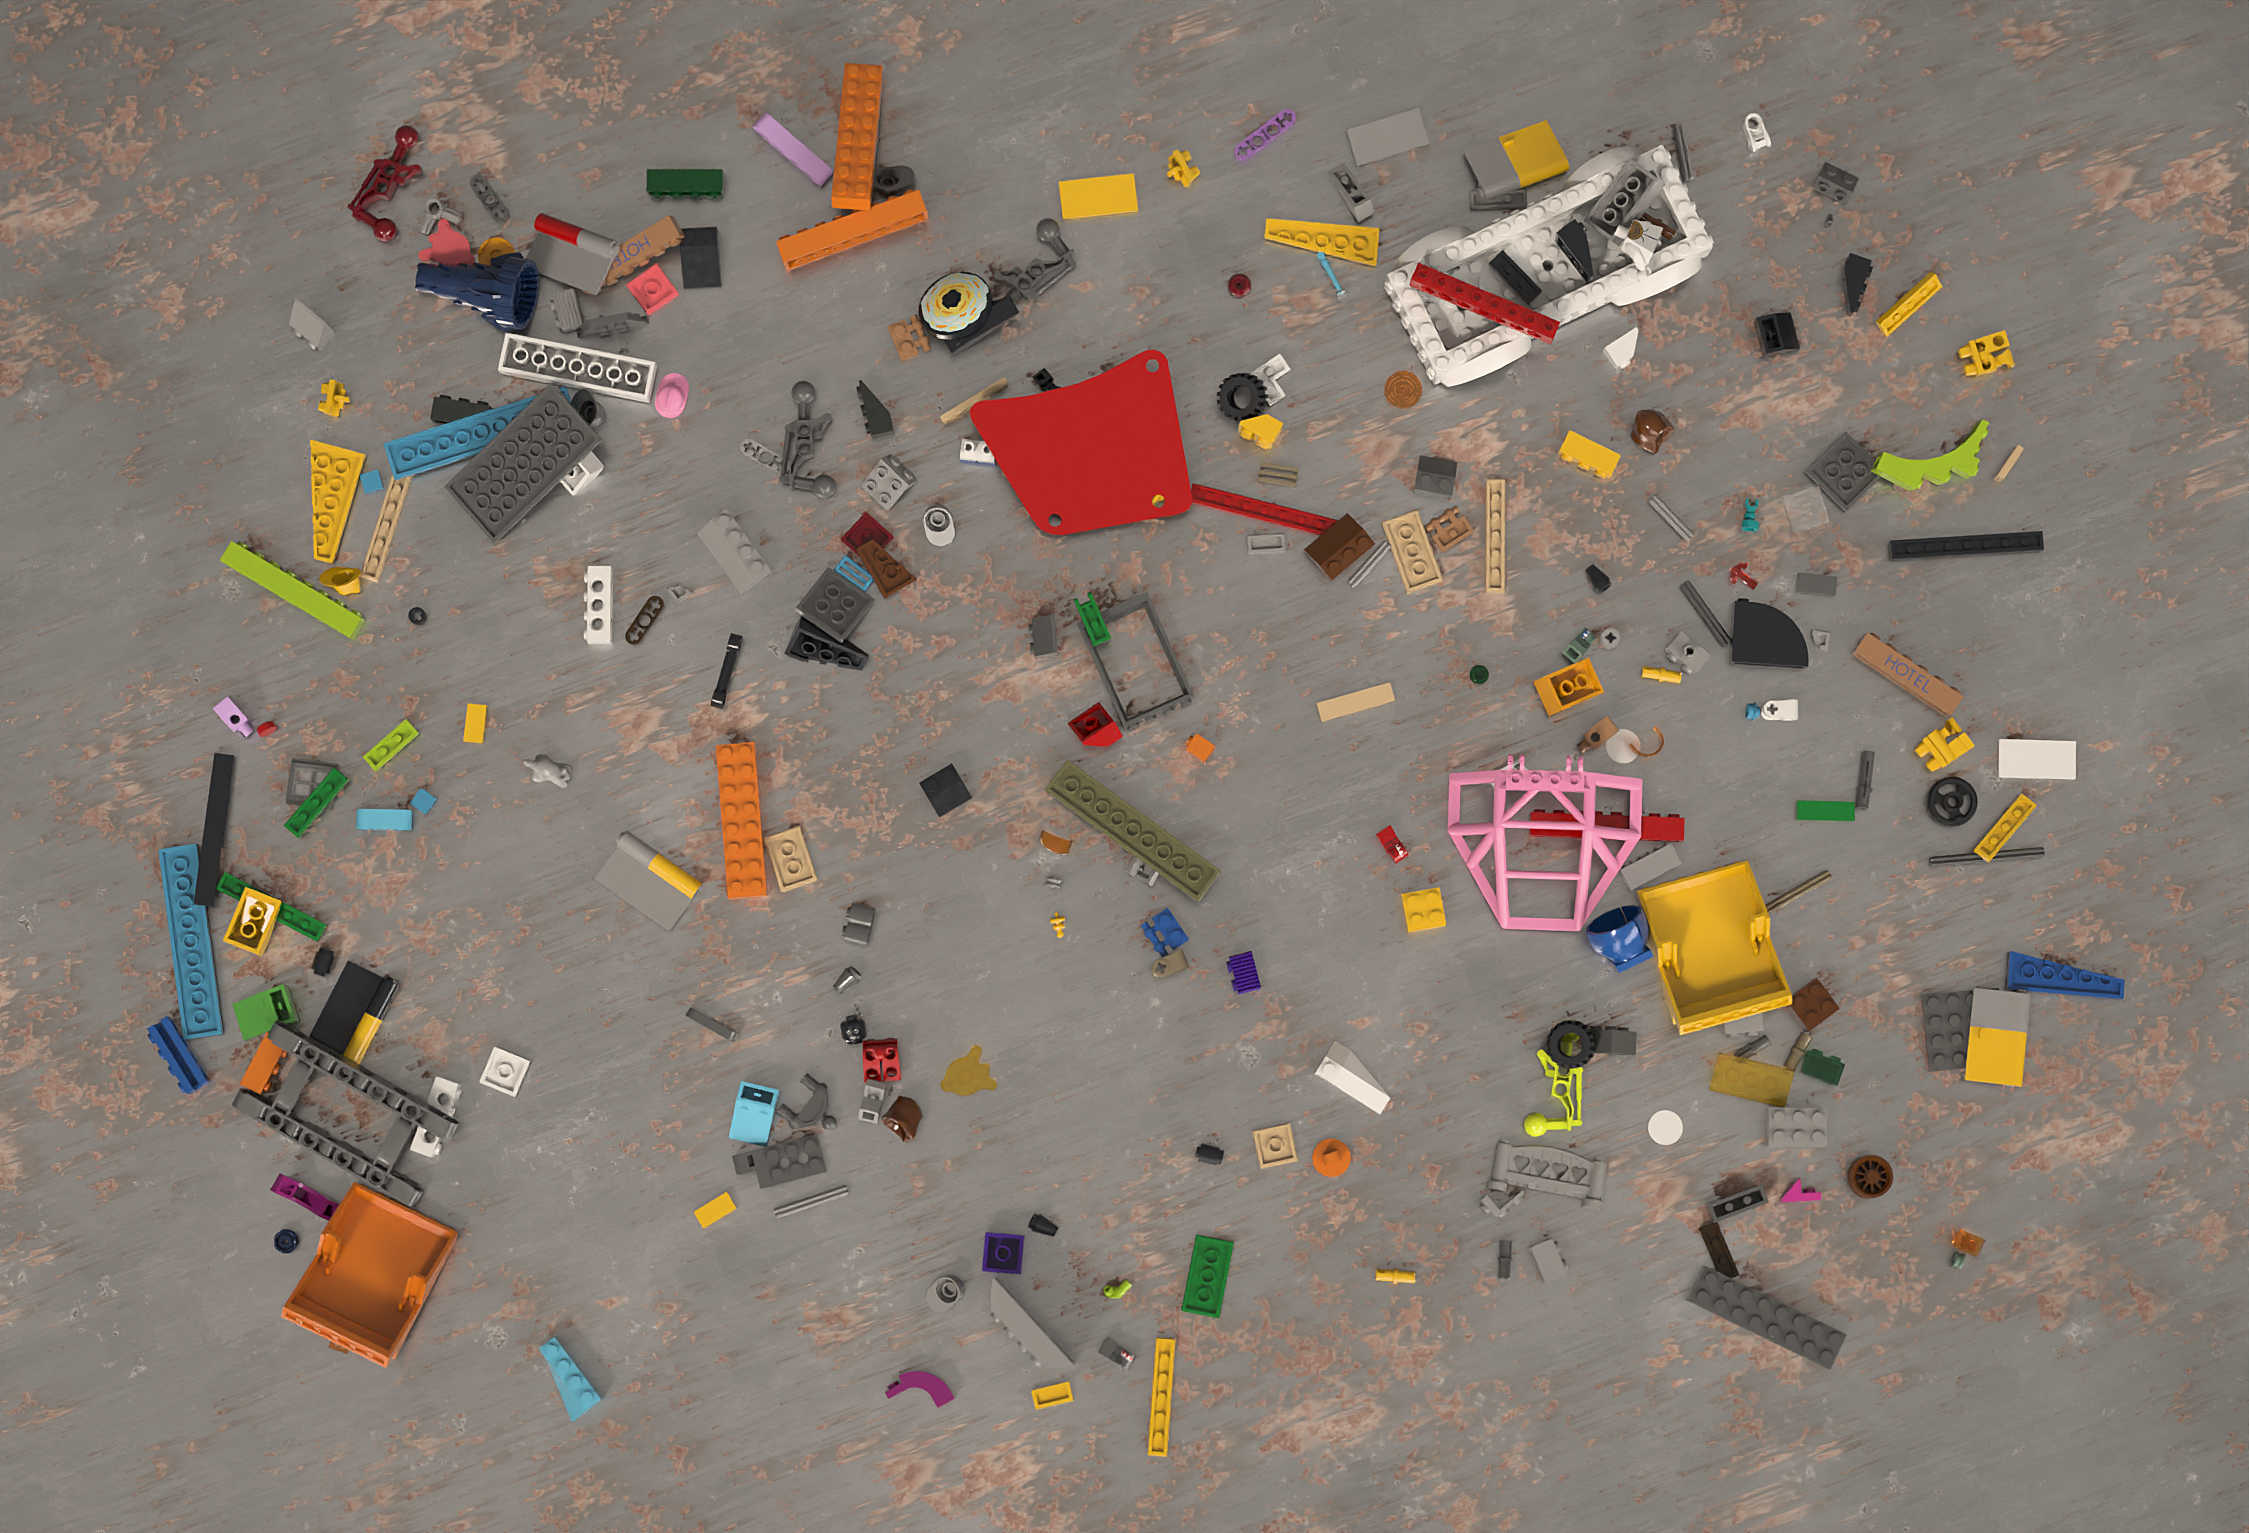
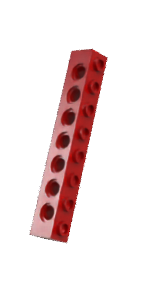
M1421 263L1417 264L1410 280L1409 286L1550 345L1560 325V322Z

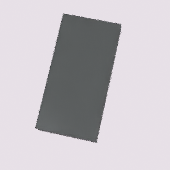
M1798 573V593L1836 596V576Z

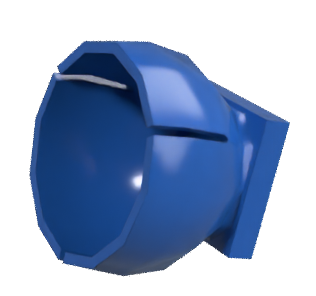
M1622 906L1621 909L1618 907L1605 912L1595 918L1586 928L1589 943L1595 952L1606 957L1609 964L1618 973L1654 957L1651 950L1646 946L1649 926L1646 914L1640 906Z

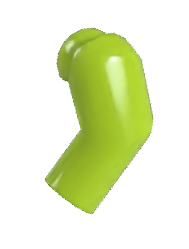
M1125 1279L1119 1286L1106 1285L1103 1288V1293L1107 1298L1119 1299L1132 1285Z

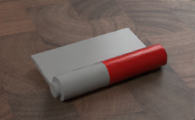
M540 213L534 222V228L538 234L526 259L535 262L539 274L597 296L615 257L619 253L620 247L618 242L547 214Z

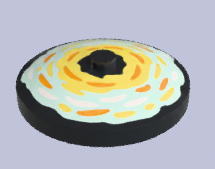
M955 272L945 275L932 283L924 292L918 310L920 321L931 335L940 339H958L967 336L977 330L988 318L993 304L992 292L985 280L974 273Z

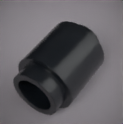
M321 947L319 951H316L311 969L314 970L313 974L323 977L325 973L330 974L335 958L333 956L334 951Z
M1202 1143L1201 1147L1197 1146L1195 1158H1198L1199 1163L1221 1166L1224 1150H1220V1147Z

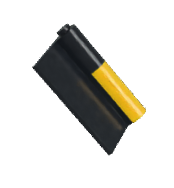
M348 960L309 1037L360 1065L400 987L397 985L398 980L389 976L385 979Z

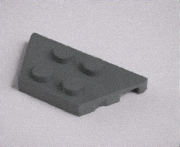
M625 312L590 319L581 326L582 329H577L576 331L578 338L596 334L606 336L611 331L625 332L630 327L650 323L647 315L640 317V314Z

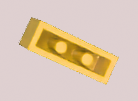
M1570 430L1558 452L1563 460L1567 462L1572 460L1578 463V467L1587 471L1591 469L1595 471L1596 476L1603 479L1606 477L1610 478L1621 456Z

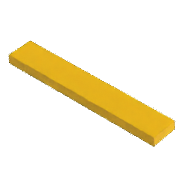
M1156 1337L1148 1455L1167 1456L1175 1339Z

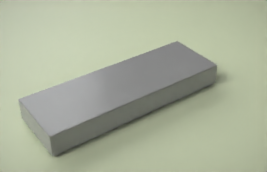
M1517 189L1484 201L1483 198L1480 199L1477 191L1469 192L1470 211L1527 209V189Z

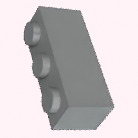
M1664 842L1655 847V852L1649 854L1647 851L1638 856V861L1632 863L1630 860L1622 865L1619 874L1629 892L1682 864L1671 843L1666 845Z

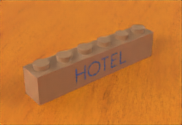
M668 215L619 245V253L615 257L599 292L602 291V287L616 283L618 281L617 278L620 276L631 274L634 271L633 268L638 265L643 266L647 264L651 257L662 255L669 246L674 247L680 244L681 239L685 235L675 217Z
M1867 632L1852 652L1853 655L1947 718L1953 714L1964 697L1960 694V690L1944 684L1945 681L1941 677L1929 674V670L1926 667L1914 664L1912 662L1913 659L1908 655H1901L1896 652L1897 649L1893 645L1881 642V638L1878 635Z

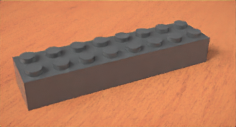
M1702 1266L1686 1300L1831 1370L1847 1334L1707 1266Z

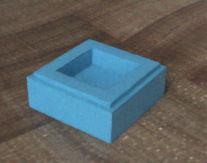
M379 470L360 475L365 494L384 489Z
M420 788L410 804L427 815L437 799Z

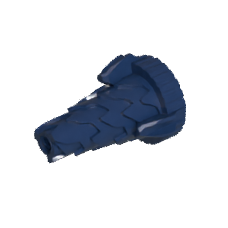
M518 252L491 258L490 265L473 262V265L465 263L453 265L442 262L436 265L420 262L417 265L415 289L417 292L433 294L454 301L453 303L456 305L471 307L472 311L482 312L481 317L495 328L508 333L512 329L522 330L530 323L538 300L539 272L534 261L524 259L523 255Z

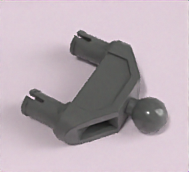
M806 1073L804 1078L809 1083L803 1078L799 1083L813 1092L812 1098L800 1113L795 1114L785 1104H782L780 1108L786 1113L778 1109L776 1114L787 1121L791 1129L816 1125L820 1120L824 1129L833 1130L837 1125L836 1118L832 1115H825L828 1110L827 1085L822 1082L819 1083Z

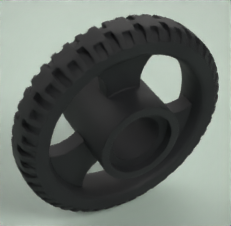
M1946 777L1937 781L1930 789L1927 799L1928 809L1932 817L1946 826H1959L1968 822L1975 814L1978 803L1974 788L1969 782L1959 777ZM1958 784L1957 791H1951L1945 795L1940 794L1938 791L1943 785ZM1969 795L1970 808L1963 815L1960 812V808L1964 803L1963 796ZM1949 797L1956 799L1957 804L1955 807L1948 803ZM1941 803L1944 810L1951 812V819L1941 816L1935 804Z

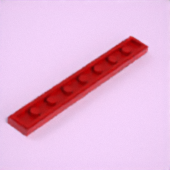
M1195 483L1192 484L1191 488L1193 504L1318 536L1338 521Z

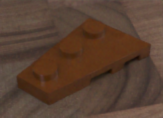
M873 539L855 549L883 598H887L917 580L916 577L909 573Z

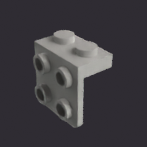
M889 454L879 461L862 482L861 486L885 510H889L904 491L913 486L918 479L911 470L906 469L900 463L897 457Z

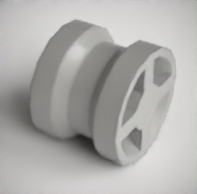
M1613 628L1604 630L1600 635V643L1607 649L1616 647L1620 641L1619 632Z

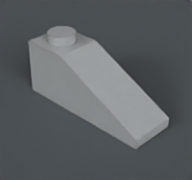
M1345 163L1328 171L1336 188L1358 222L1375 213L1370 197Z

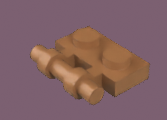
M917 314L910 317L913 324L907 326L905 319L887 326L902 362L919 356L918 347L922 346L924 352L931 350L930 339L925 335L922 328L923 324ZM916 331L919 338L917 341L913 340L911 332Z
M1457 506L1446 509L1444 514L1437 518H1432L1429 520L1430 523L1424 526L1427 532L1433 529L1437 531L1431 538L1441 553L1474 533V530L1464 516L1458 520L1455 517L1460 512ZM1449 519L1452 524L1443 529L1441 524Z

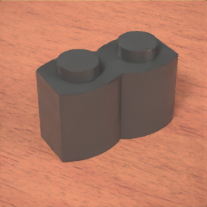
M852 903L851 907L847 908L846 918L849 920L847 926H843L841 937H844V942L868 946L876 912L875 908Z

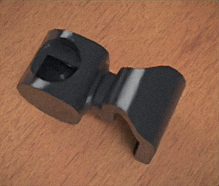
M1045 368L1032 376L1040 390L1050 391L1062 388L1053 383V377Z

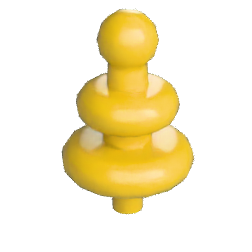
M1054 912L1055 917L1050 918L1049 921L1055 923L1053 929L1057 930V937L1062 938L1064 935L1062 928L1065 927V924L1061 922L1065 920V916H1059L1058 912Z

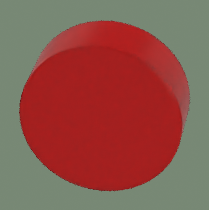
M267 721L261 724L256 731L260 737H265L273 733L277 727L273 721Z

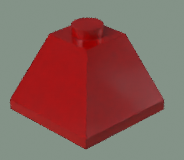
M1100 702L1068 722L1069 727L1083 745L1108 747L1123 737L1114 720Z

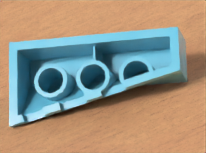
M557 1336L539 1348L547 1361L572 1422L603 1399L602 1395Z

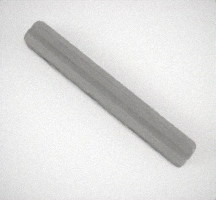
M846 1185L775 1208L776 1218H781L847 1196L849 1194Z

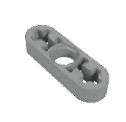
M745 439L741 442L740 450L744 456L781 476L779 467L773 463L774 457H777L776 462L782 464L783 457L752 439ZM751 443L752 448L756 451L758 450V447L761 448L757 452L756 458L753 457L755 455L753 451L749 450L748 452H745V445H750ZM763 452H768L771 455L768 462L760 460V455ZM788 460L786 461L785 475L789 473L790 463Z

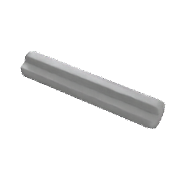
M1683 125L1675 126L1673 130L1682 177L1684 181H1689L1693 179V171L1685 129Z
M1657 495L1650 499L1649 503L1685 541H1689L1694 536V533Z
M1384 540L1348 579V583L1355 588L1390 550L1391 545Z

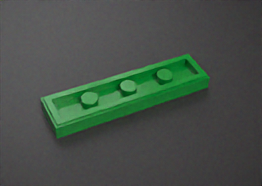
M334 767L283 826L297 838H300L347 784L349 779Z

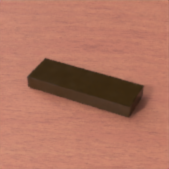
M1710 1223L1698 1228L1716 1271L1729 1278L1739 1276L1740 1274L1718 1223Z

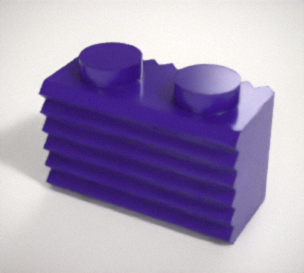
M1252 951L1229 956L1230 961L1226 963L1229 973L1233 972L1234 980H1231L1233 990L1238 991V995L1261 989Z

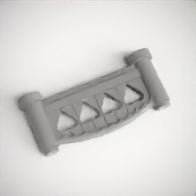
M1500 1139L1499 1143H1497L1491 1181H1488L1487 1189L1506 1192L1507 1185H1514L1583 1198V1207L1602 1210L1603 1202L1601 1197L1607 1163L1604 1158L1595 1157L1594 1161H1590L1573 1152L1550 1146L1523 1145L1514 1147L1511 1145V1141ZM1516 1155L1521 1156V1158L1528 1157L1530 1163L1520 1174L1514 1162ZM1534 1159L1546 1160L1549 1163L1548 1168L1539 1177L1533 1166ZM1555 1162L1559 1165L1566 1164L1568 1170L1558 1181L1552 1169V1164ZM1572 1166H1577L1579 1169L1583 1167L1587 1170V1174L1578 1184H1576L1571 1173Z

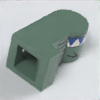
M1585 627L1562 653L1576 664L1597 637ZM1570 648L1576 651L1579 656H1574L1570 652Z

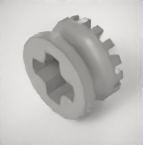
M1046 876L1047 882L1044 883V886L1061 889L1059 884L1062 882V879Z

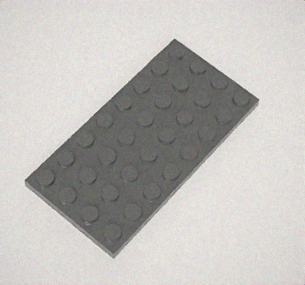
M550 383L444 487L493 543H497L603 439L554 383Z

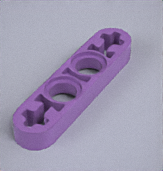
M1291 109L1282 110L1241 141L1234 149L1235 158L1241 162L1247 161L1295 124V112ZM1284 115H1291V122L1286 120L1282 123L1284 128H1281L1279 123L1284 120ZM1275 125L1278 128V132L1270 134L1267 131V127ZM1255 136H1260L1263 139V143L1256 146L1253 144L1252 139ZM1249 142L1251 148L1246 151V156L1243 154L1238 155L1239 149H1246L1248 147L1246 143Z

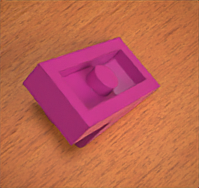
M1797 1178L1780 1197V1202L1821 1200V1192H1816L1815 1189H1804V1193H1802L1801 1179Z

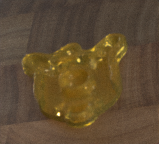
M974 1045L968 1055L956 1059L948 1066L945 1077L940 1083L943 1091H951L957 1095L969 1096L981 1089L992 1091L997 1088L996 1081L989 1077V1064L979 1063L982 1053L980 1046Z

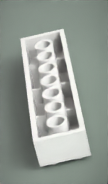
M506 333L498 371L504 375L554 383L555 385L580 390L586 389L590 392L650 403L658 366L652 361Z

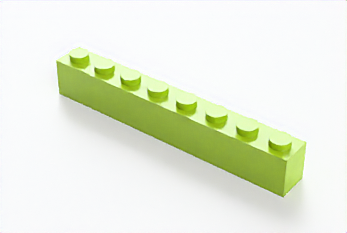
M233 541L230 542L220 558L221 562L352 640L355 638L365 622L361 618L362 614L353 608L351 611L344 608L346 604L338 599L335 601L330 600L328 593L321 589L318 592L312 589L313 585L306 580L298 581L296 574L289 570L286 573L279 569L281 567L279 564L272 560L268 563L263 560L265 556L257 551L251 553L247 550L248 546L240 541L237 544Z

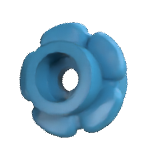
M1756 702L1753 704L1748 703L1745 717L1754 721L1760 715V707L1757 706Z

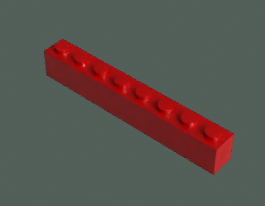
M1534 809V812L1529 813V821L1579 822L1572 814L1564 813L1565 810H1553V813H1545V809ZM1595 811V825L1629 829L1630 816H1624L1622 812H1611L1610 815H1603L1602 811ZM1649 813V816H1641V838L1639 841H1684L1685 818H1680V814H1668V817H1660V813ZM1529 828L1528 837L1582 839L1583 830Z

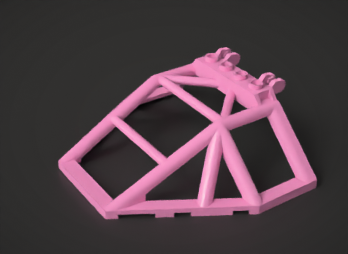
M1508 754V769L1449 773L1448 833L1502 929L1580 931L1641 838L1642 779L1583 772V756H1579L1578 771H1571V756H1567L1566 771L1524 770L1525 755H1520L1519 757L1520 770H1512L1513 754ZM1494 783L1493 822L1459 824L1461 785ZM1596 786L1630 790L1629 829L1595 825ZM1506 790L1528 791L1505 812ZM1539 791L1551 792L1579 822L1509 819ZM1562 792L1584 793L1583 814ZM1505 828L1583 830L1578 872L1507 870ZM1466 835H1485L1473 853H1471L1462 837ZM1601 838L1624 840L1626 842L1616 857H1614ZM1493 844L1497 897L1478 865ZM1594 848L1608 869L1587 900L1592 849ZM1507 878L1577 880L1574 919L1509 917Z

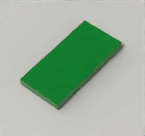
M1196 1234L1181 1311L1219 1319L1234 1242Z

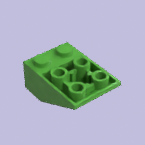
M283 984L232 1004L244 1041L270 1032L276 1020L288 1025L300 1022L288 985Z

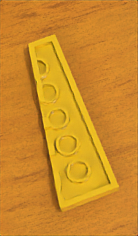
M1266 218L1264 238L1376 266L1380 228Z

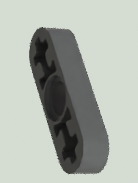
M482 175L473 176L470 180V187L497 223L503 224L507 222L510 213L486 178ZM477 180L482 182V186L486 191L482 192L478 186L474 187L476 186L475 182ZM488 194L495 196V201L492 204L485 203L484 199ZM497 206L501 212L505 211L503 213V218H496L498 213L496 212L494 207Z
M691 1007L686 1013L687 1017L733 1043L739 1035Z

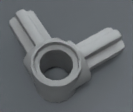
M430 199L425 204L424 214L426 215L419 231L429 235L436 219L444 218L452 223L459 224L462 215L448 208L446 203ZM434 203L439 205V210L436 213H433L431 210V206Z

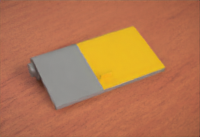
M1973 988L1964 1080L2022 1087L2031 994H2027L2028 990L2017 989L2016 992Z

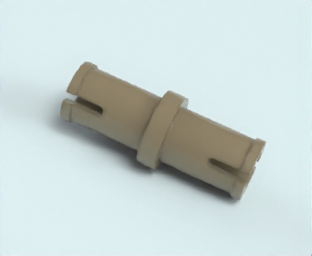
M1804 1032L1801 1033L1795 1047L1792 1046L1791 1048L1792 1052L1784 1064L1785 1067L1795 1072L1802 1056L1805 1057V1051L1813 1037Z

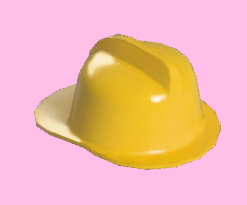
M332 567L321 573L319 581L325 586L334 587L341 595L359 593L361 570L359 568Z

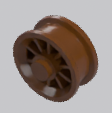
M1866 1155L1856 1159L1850 1165L1847 1181L1850 1189L1856 1195L1872 1199L1884 1195L1891 1188L1893 1171L1890 1164L1884 1158L1877 1155Z

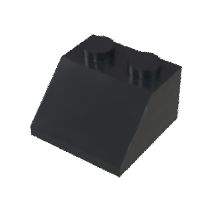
M952 763L919 782L939 818L972 799Z

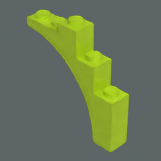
M1984 419L1977 421L1969 435L1960 445L1940 457L1927 460H1910L1882 452L1878 454L1871 472L1910 492L1921 487L1923 478L1936 485L1947 482L1951 476L1950 471L1965 479L1975 476L1979 470L1978 463L1980 459L1974 456L1980 450L1981 446L1979 443L1981 439H1984L1989 429L1987 426L1989 422Z

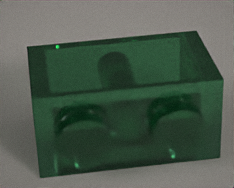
M1812 1048V1051H1806L1798 1073L1832 1086H1838L1845 1064L1841 1063L1842 1059L1831 1055L1828 1058L1823 1056L1822 1051Z

